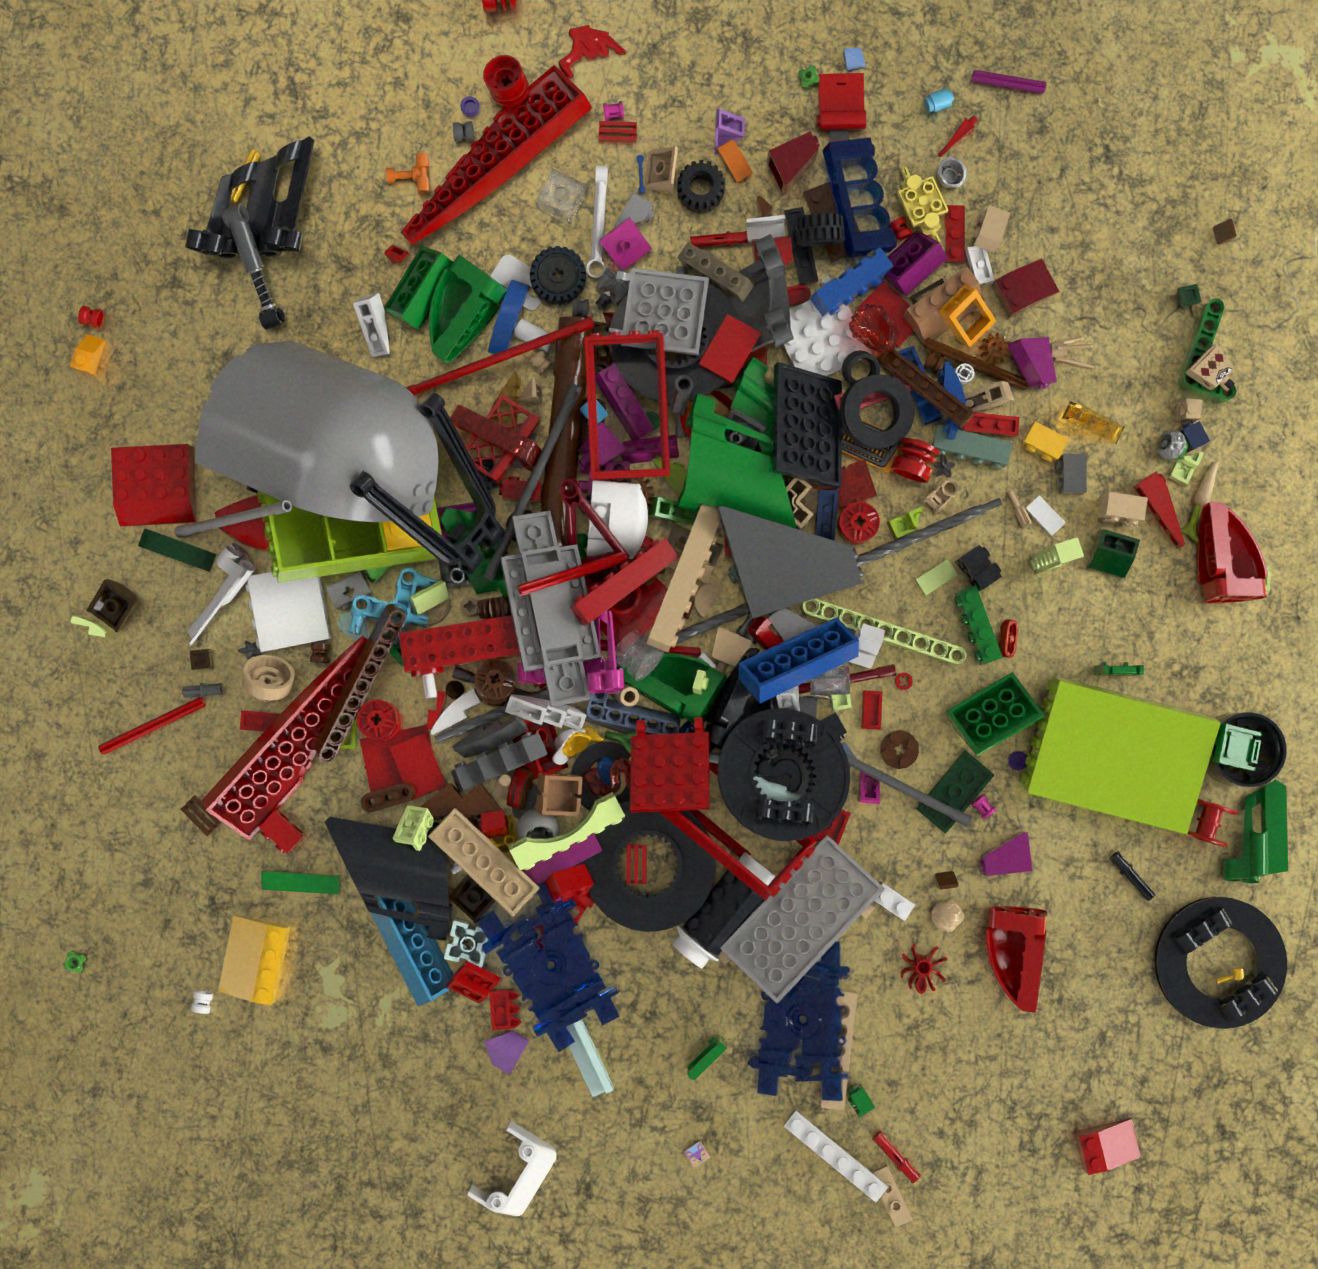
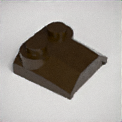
M106 579L101 584L86 611L92 613L118 633L132 611L137 609L139 600L134 593L120 583Z
M468 874L449 895V899L472 919L475 924L496 902Z

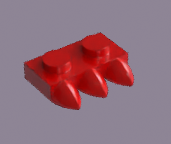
M509 989L490 990L492 1030H506L518 1027L522 1021L511 1017V1015L519 1012L521 1008L510 1002L516 1000L520 995Z

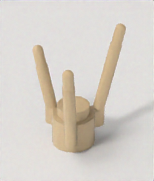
M1084 337L1055 340V342H1051L1050 347L1055 361L1092 369L1093 365L1064 358L1063 356L1067 355V349L1092 348L1093 345H1067L1068 343L1084 340Z

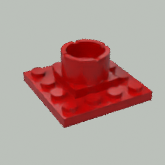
M656 576L650 586L640 585L628 594L625 600H620L608 609L612 612L614 643L624 654L655 623L668 590ZM596 583L586 585L588 594L591 593L588 589L594 586ZM600 619V630L607 636V623Z

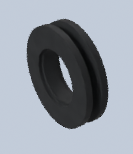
M881 374L867 376L854 382L844 393L839 410L840 421L845 433L856 444L870 449L890 447L900 442L912 427L915 415L913 398L905 385L891 376ZM873 392L886 395L894 407V419L891 425L880 432L867 428L861 421L859 414L863 399Z
M616 742L593 744L583 750L573 764L571 774L583 777L581 795L575 793L574 795L581 798V805L589 811L592 809L594 802L602 797L595 794L589 787L588 773L592 765L603 757H611L625 768L628 778L627 784L622 793L616 796L619 805L630 801L631 762L628 759L631 757V754L626 751L622 744Z

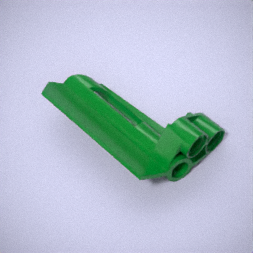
M752 356L742 372L739 373V378H736L731 385L737 392L730 409L735 407L767 426L764 434L773 439L774 388L763 379L769 367Z
M446 508L440 520L447 534H449L457 523L469 526L477 513ZM499 543L487 550H481L479 545L476 546L483 556V561L473 574H467L476 595L500 591L503 597L508 596L501 564L494 581L483 577Z
M1276 779L1246 798L1242 859L1223 860V878L1225 881L1260 883V877L1288 871L1287 788ZM1261 803V833H1256L1253 831L1252 808Z

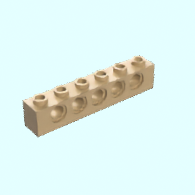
M832 988V993L828 994L830 1012H826L825 1024H828V1031H824L823 1043H826V1048L821 1053V1063H824L823 1070L819 1071V1082L822 1083L821 1090H817L816 1101L819 1102L821 1108L844 1111L858 994L855 990ZM839 1005L846 1007L843 1014L836 1013V1008ZM836 1025H843L844 1029L841 1033H834L833 1030ZM835 1044L841 1045V1050L838 1053L831 1051L832 1046ZM838 1064V1071L830 1072V1065ZM830 1083L837 1085L836 1090L833 1092L827 1091V1086Z

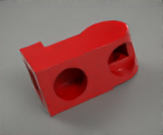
M759 616L746 631L765 650L783 643V639L775 635L769 628L771 622L768 618Z

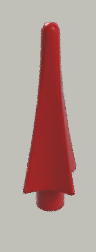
M972 116L969 120L965 118L950 141L938 153V157H942L951 147L974 130V125L978 121L975 116Z

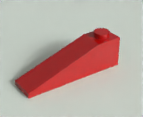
M1156 471L1134 485L1133 488L1139 496L1148 498L1147 508L1176 549L1185 546V542L1168 487L1165 484L1166 480L1162 474H1158Z

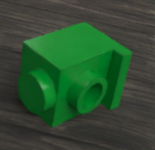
M855 1084L847 1089L850 1095L848 1101L853 1109L858 1108L855 1112L859 1118L876 1108L862 1084Z

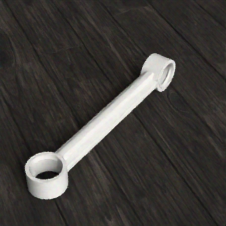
M596 165L591 260L586 266L587 274L593 280L601 279L606 270L605 264L602 262L603 246L599 239L604 236L608 166ZM594 263H598L602 266L603 271L600 275L594 276L590 274L589 267Z

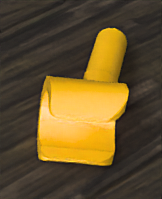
M1232 968V975L1217 978L1216 981L1221 983L1228 980H1242L1244 978V971L1242 968Z

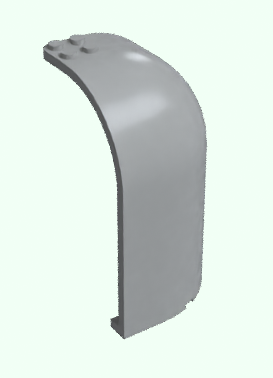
M294 341L264 343L246 349L247 352L241 356H235L216 377L210 388L212 393L209 400H205L200 416L195 463L281 501L288 500L293 506L339 519L391 522L390 519L371 505L364 497L360 498L351 491L350 484L363 470L370 474L382 489L418 517L426 515L432 510L438 474L436 437L430 420L424 417L419 410L420 402L407 388L397 381Z

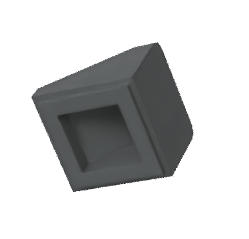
M829 130L830 149L849 148L848 130Z

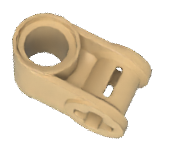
M952 479L944 481L923 502H927L936 515L957 494L959 490L958 483ZM946 484H951L954 487L953 493L949 494L945 491L944 487Z

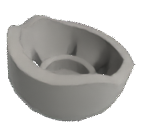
M947 157L942 160L936 170V177L943 187L950 189L960 187L965 182L967 175L963 162L953 157Z

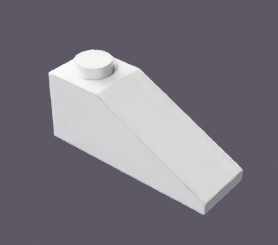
M376 293L362 296L353 305L371 357L389 354L386 316L380 295Z

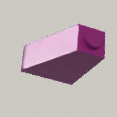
M1049 337L1021 338L1008 343V348L1030 388L1038 387V390L1050 388V384L1057 382Z
M1020 831L982 854L981 860L978 861L980 872H983L985 876L1033 871L1028 832Z

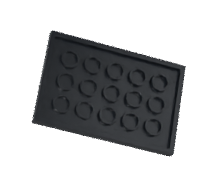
M780 362L774 364L772 472L835 489L841 487L842 424L834 399L835 395L842 393L841 380Z

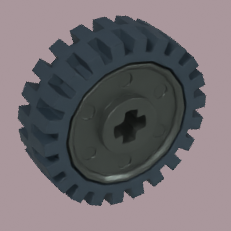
M551 246L547 250H542L533 260L530 268V282L539 298L544 299L547 303L563 305L566 302H572L583 291L586 282V269L583 260L572 249L569 250L564 246L563 248L560 246L552 248ZM558 272L561 278L558 279L555 273Z

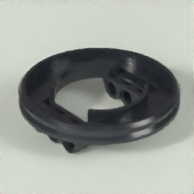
M1209 897L1184 906L1166 923L1160 933L1155 949V973L1164 996L1183 1016L1211 1028H1236L1257 1020L1277 1001L1286 980L1287 953L1278 929L1259 909L1233 898ZM1232 928L1248 941L1254 956L1252 975L1256 977L1223 999L1205 995L1195 987L1189 977L1187 955L1199 946L1204 945L1203 943L1209 941L1215 935H1219V932Z

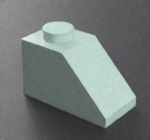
M351 613L339 614L338 627L340 631L343 630V633L354 641H357L362 635L369 639L370 633L367 618L363 619L361 634L356 635V626L353 634L348 632L352 619Z

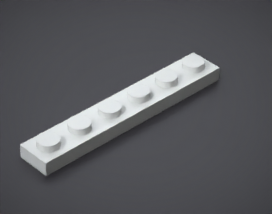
M797 1110L794 1111L784 1124L786 1129L873 1201L877 1202L888 1188L883 1181Z

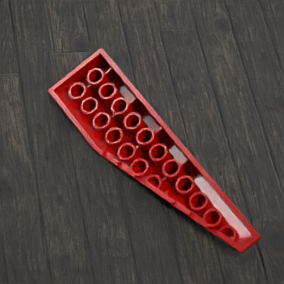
M553 65L529 86V93L521 104L514 107H504L494 116V122L491 126L485 127L482 131V137L478 142L474 141L472 143L469 153L464 154L446 175V181L443 185L437 186L434 190V196L430 201L426 200L424 202L421 212L419 214L416 213L401 231V234L412 245L452 221L492 193L592 109L585 94Z
M362 635L315 678L201 800L207 812L248 841L259 831V827L274 810H278L298 788L304 779L307 769H310L313 763L312 760L316 755L314 750L315 743L368 641L366 637Z

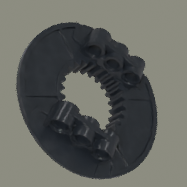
M708 283L702 326L703 339L702 346L699 348V355H695V359L689 357L688 363L682 360L681 365L677 361L673 365H670L669 361L665 362L667 403L671 402L675 381L681 375L690 377L694 384L689 402L694 400L696 393L707 396L725 381L699 366V362L727 314L738 320L736 312L726 296L710 283ZM628 293L617 306L610 328L623 330ZM621 344L609 345L612 360L629 386L640 394L659 401L656 354H652L651 349L622 346ZM683 380L680 382L679 387L682 390H686L690 383L687 380Z
M776 708L760 711L747 717L729 734L723 744L718 760V784L727 808L744 827L767 839L796 841L817 834L835 820L848 796L850 768L846 752L840 740L827 725L801 711ZM783 746L784 750L790 747L792 753L798 751V757H804L803 763L809 764L806 769L811 771L808 775L812 779L808 782L810 787L796 801L773 800V798L768 800L766 799L767 794L761 795L762 788L756 787L758 781L753 779L757 776V773L753 772L757 768L755 764L768 750H773L775 747L780 749Z
M630 801L620 804L625 815L622 821L615 825L610 824L604 827L605 829L602 832L594 834L603 851L583 861L594 882V885L589 889V893L595 904L607 917L626 928L644 932H656L673 928L692 917L706 901L714 883L716 859L659 811L631 812ZM688 810L679 811L709 836L707 830L695 815ZM640 835L643 837L647 835L654 837L657 835L658 839L665 838L664 843H671L670 849H676L674 856H678L679 859L675 862L680 867L676 868L675 871L679 874L673 877L675 882L669 883L670 888H664V893L661 890L657 893H639V890L633 892V887H627L626 880L622 881L621 878L624 874L619 873V870L622 869V866L618 865V862L622 861L619 855L624 854L622 848L627 847V842H633V837L638 839Z

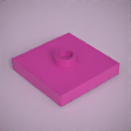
M630 217L599 239L616 265L623 270L652 249Z

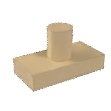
M515 769L497 776L492 794L493 797L507 800L509 786Z

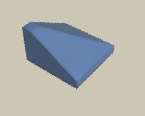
M861 48L844 49L843 57L847 71L866 67Z

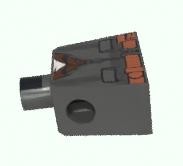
M612 261L609 262L596 286V291L601 296L595 304L602 310L609 303L617 307L629 290V283H617V271H625Z

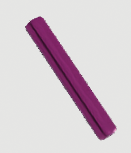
M974 70L972 74V81L1038 93H1044L1047 83L1044 81Z

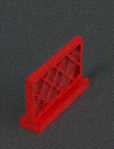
M501 394L466 445L467 451L477 449L479 459L473 460L477 470L498 484L540 424V417L530 413ZM503 400L510 404V412L500 413L499 406ZM523 413L528 417L524 423L516 424L514 414ZM512 415L514 425L502 426L501 417ZM499 417L500 427L489 429V420ZM515 428L516 435L514 438L505 440L503 430ZM501 430L503 440L492 442L490 432ZM488 433L490 443L478 445V436ZM504 443L505 451L503 454L494 456L493 445ZM490 446L492 456L481 458L479 448ZM493 459L494 467L489 473L483 469L482 461Z

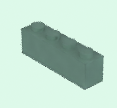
M938 425L935 429L931 446L939 450V455H954L953 458L958 460H965L967 458L971 459L972 463L991 464L990 467L995 469L1005 468L1009 463L1013 446L1012 442L959 429L955 439L949 440L946 439L947 432H944L943 425Z

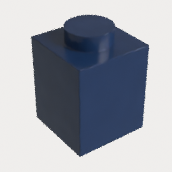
M1193 421L1182 425L1183 430L1179 431L1187 440V452L1210 442L1200 421L1195 424Z

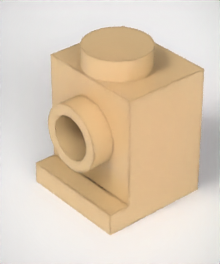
M1186 399L1176 403V422H1196L1201 419V399Z

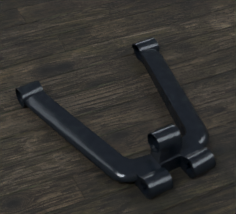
M432 393L421 404L419 410L432 423L476 506L477 515L471 525L466 526L462 523H457L446 538H444L375 482L374 478L367 472H364V470L350 484V489L356 496L364 497L371 505L439 561L448 565L458 563L461 571L471 575L483 561L482 554L476 548L478 543L481 541L484 546L493 548L505 532L495 519L496 507L494 500L447 411L444 409V399L439 394Z

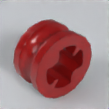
M900 673L895 678V685L900 690L909 689L913 684L912 676L908 673ZM901 676L902 678H904V676L908 678L907 686L903 685L902 687L900 685L901 681L899 680V678Z

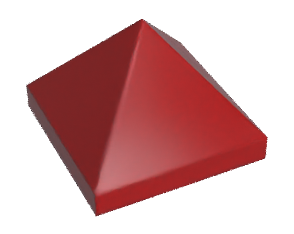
M391 245L384 254L393 264L402 262L409 255V252Z

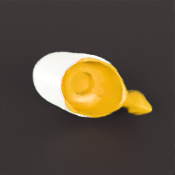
M587 726L583 727L581 731L576 729L565 730L555 738L554 744L557 751L552 761L562 765L569 758H573L577 753L585 750L591 741L600 743L604 741V738Z

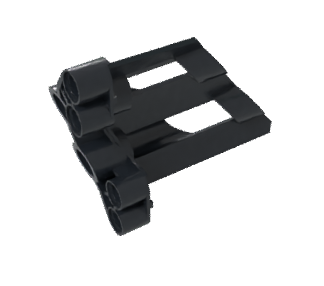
M308 136L304 140L289 143L277 152V155L265 161L247 163L237 168L233 173L222 176L206 230L199 231L189 228L185 247L202 254L214 255L217 258L233 259L240 257L230 228L223 221L222 210L229 208L232 191L235 187L251 182L246 209L249 214L248 223L260 256L275 257L285 251L300 252L304 231H296V225L315 140ZM295 161L287 199L277 202L273 196L279 168L285 163Z

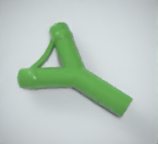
M637 730L625 735L606 731L604 737L621 742L626 751L631 754V743L629 741L631 740V735H637Z

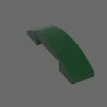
M145 528L138 544L139 547L208 572L211 571L217 555Z

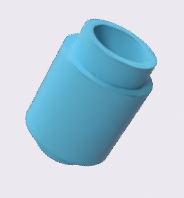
M947 88L930 93L928 97L924 98L927 111H933L934 113L952 106L954 101L951 90L948 91Z

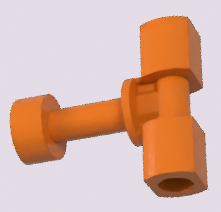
M416 154V166H413L411 171H395L394 167L386 168L387 183H395L396 179L413 178V181L417 182L418 194H430L429 178L427 177V170H429L428 154Z

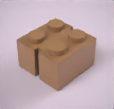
M539 773L537 791H540L541 794H537L536 812L542 815L580 816L581 798L572 796V793L581 795L583 777L572 774Z

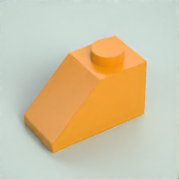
M87 334L75 348L70 367L76 371L95 376L106 340Z

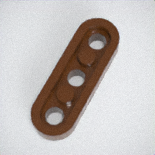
M404 782L367 793L361 798V807L366 812H374L411 801L416 794L415 787L409 782ZM405 789H408V795L405 794ZM388 794L392 796L391 800L388 799ZM371 799L375 801L374 805L371 804Z

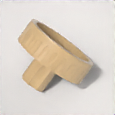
M259 655L246 662L243 670L242 684L244 689L250 695L257 698L258 701L268 703L272 700L282 699L291 692L295 672L293 667L280 657Z

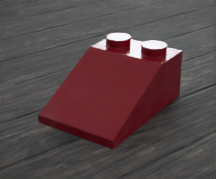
M1042 258L996 279L991 285L1008 318L1060 292Z

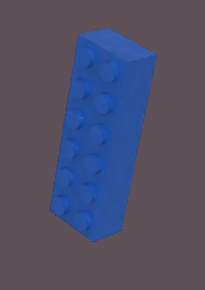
M836 617L738 663L739 680L756 700L762 703L859 657V640Z

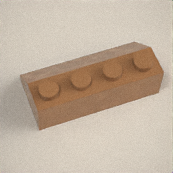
M965 267L909 307L902 315L923 344L927 338L935 339L949 329L938 311L964 284L975 288L985 302L979 282L968 267ZM973 301L956 317L958 322L977 309Z

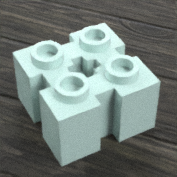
M456 918L453 921L450 933L454 940L447 944L444 959L460 962L463 958L482 968L488 951L483 949V947L490 943L493 927L478 924L476 928L470 927L471 922ZM471 939L473 945L467 947V943L464 940Z

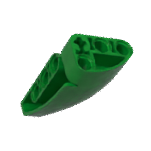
M459 254L449 267V270L445 269L440 276L432 297L429 313V335L432 352L445 363L452 362L480 334L499 310V306L494 301L499 303L508 290Z
M680 654L646 655L626 661L618 669H623L625 684L635 688L639 694L670 713L677 715L680 719H686L694 723V718L702 717V722H705L726 679V674L711 667L707 662ZM698 670L705 671L706 678L709 679L707 688L702 690L701 695L694 693L692 688Z

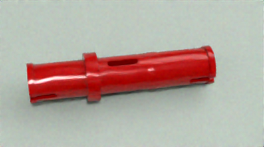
M726 231L723 234L690 236V241L696 247L727 245L728 247L731 244L748 243L747 231L734 233Z
M882 1131L874 1135L872 1140L897 1166L896 1169L902 1171L912 1184L915 1183L921 1174L910 1164V1160L897 1150Z

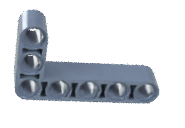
M591 693L587 707V715L590 719L635 730L636 720H644L647 725L646 732L679 733L680 718L675 714L637 705L625 706L616 700L608 699V693ZM597 706L600 710H595L592 707ZM611 711H617L619 714H613ZM631 715H635V716H637L638 718H637V719H633V718H631L630 716H631ZM648 720H655L656 723H650ZM668 724H673V725H675V727L671 728V727H668L667 725H668Z

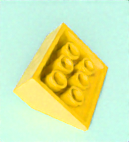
M233 915L218 992L270 1006L275 1003L291 926Z

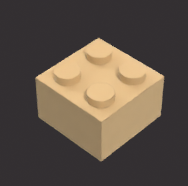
M1108 492L1100 496L1097 519L1103 520L1102 523L1105 524L1120 522L1121 526L1124 527L1138 525V523L1145 521L1148 498Z

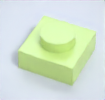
M697 671L692 687L694 693L701 695L702 690H706L709 679L706 678L705 671Z

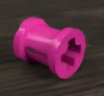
M622 101L610 105L603 103L605 121H608L609 118H624Z
M985 794L979 796L971 803L982 814L983 820L997 810L996 807H992L988 802Z

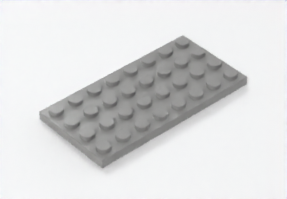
M828 835L814 848L815 851L810 858L803 860L804 864L797 872L793 870L791 873L793 876L786 885L782 883L779 886L781 888L779 893L774 898L770 896L767 901H764L720 947L777 1004L885 890L881 884Z

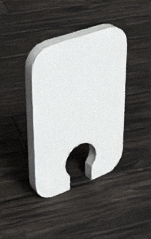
M512 255L503 256L490 276L507 289L511 280L530 285V288L532 287L530 282L531 267ZM528 291L522 307L534 311L542 301L531 297Z

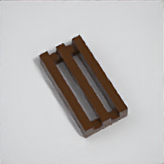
M196 795L180 809L206 836H209L222 823L205 810L202 801ZM194 802L215 822L214 825L193 805ZM188 808H190L210 829L208 830V829L188 810Z

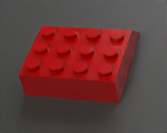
M189 444L111 448L113 506L120 527L197 523L193 446Z

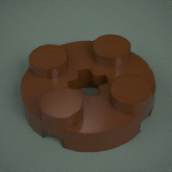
M906 731L891 732L881 741V757L892 768H908L918 757L919 744L914 736ZM901 744L905 751L897 755V751L894 748L895 746L899 747Z

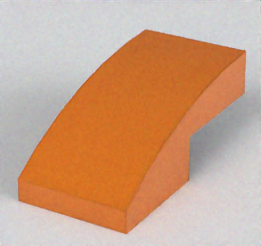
M734 139L716 148L735 183L753 174Z

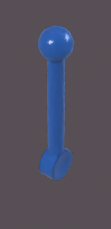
M638 155L636 158L639 164L640 187L638 192L643 194L645 193L642 168L644 157Z

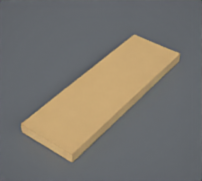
M456 808L428 836L512 917L540 889L537 884L522 870L520 871L502 851Z

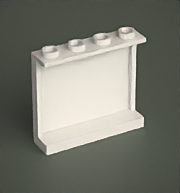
M272 572L252 575L247 579L248 581L245 582L247 593H250L251 596L249 608L254 613L255 618L252 619V624L258 634L256 645L261 652L267 653L272 650L332 640L321 577L277 583V577L273 578Z

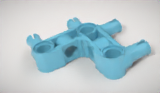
M405 568L401 571L395 588L397 590L392 602L379 601L371 596H357L352 603L350 611L352 619L348 632L353 634L356 626L355 634L360 635L363 619L369 618L378 621L383 609L388 604H396L404 612L405 622L402 628L405 625H409V623L426 628L429 616L417 615L412 612L410 596L414 595L415 589L418 586L427 588L437 583V579L422 576L421 573L412 568ZM406 573L410 574L413 581L406 582L403 579V575ZM363 601L366 604V608L363 610L358 609L356 602ZM399 633L393 644L399 643Z

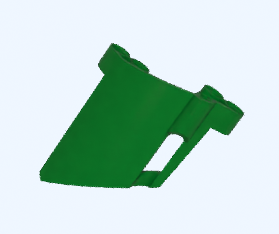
M696 393L692 409L685 423V428L691 429V443L687 476L677 501V507L696 512L700 503L713 508L721 505L797 529L782 474L772 472L773 447L770 437L713 413L716 399ZM730 429L758 439L762 453L727 441L725 430Z

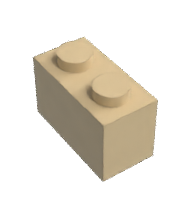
M991 205L988 206L986 212L982 211L978 220L981 225L976 227L973 235L976 238L974 246L995 253L1001 243L1010 213Z

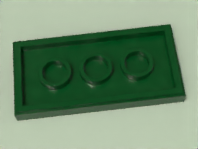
M964 750L927 795L964 812L994 777V774ZM921 802L915 808L945 834L956 822Z

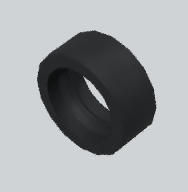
M862 350L849 354L842 365V375L845 381L851 385L857 381L852 377L851 369L853 364L862 358L867 359L871 364L868 376L880 374V364L876 357Z

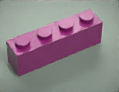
M615 363L595 374L596 383L632 442L639 440L654 430V427Z

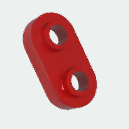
M1006 619L1001 624L998 646L1002 657L1012 658L1015 655L1019 631L1016 620Z

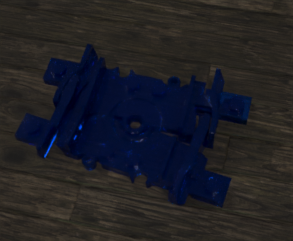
M544 881L538 884L540 889L537 891L542 905L535 908L537 915L527 918L525 914H522L503 926L493 910L477 920L488 938V941L482 945L485 954L501 944L504 945L502 949L496 952L504 964H508L503 967L502 971L506 976H510L513 973L512 978L523 994V1002L527 999L532 1000V1005L527 1009L534 1012L539 1020V1023L533 1026L536 1036L540 1037L547 1033L558 1052H561L575 1042L566 1027L586 1017L588 1011L595 1010L602 1026L620 1017L611 1000L612 997L619 993L617 987H614L601 995L598 994V992L606 988L599 973L593 971L599 968V962L596 959L590 960V955L582 940L583 933H573V929L575 926H578V923L574 922L569 911L574 909L577 904L573 898L562 902V900L554 902ZM540 924L544 932L541 937L538 936L534 927ZM517 929L520 938L513 942L510 936ZM539 938H541L544 946L542 949H540L536 942ZM548 962H554V967L548 968Z
M836 941L821 957V961H817L805 974L808 976H803L778 1004L769 996L766 997L764 991L761 993L763 1000H769L765 1005L763 1026L760 1027V1030L766 1031L767 1037L759 1039L761 1043V1048L758 1049L759 1056H752L747 1063L752 1068L759 1069L758 1094L777 1096L779 1077H788L790 1075L796 1076L795 1082L822 1081V1100H843V1079H849L851 1072L832 1071V1067H840L842 1049L839 1046H843L847 1042L845 1036H839V1033L842 1031V1009L845 1005H839L837 998L845 996L842 992V979L850 977V968L848 966H841V941ZM801 1016L806 1017L807 1021L805 1023L800 1021ZM802 1040V1053L795 1055L796 1065L790 1064L792 1052L798 1049L799 1041ZM820 1062V1073L811 1075L814 1067L812 1064Z

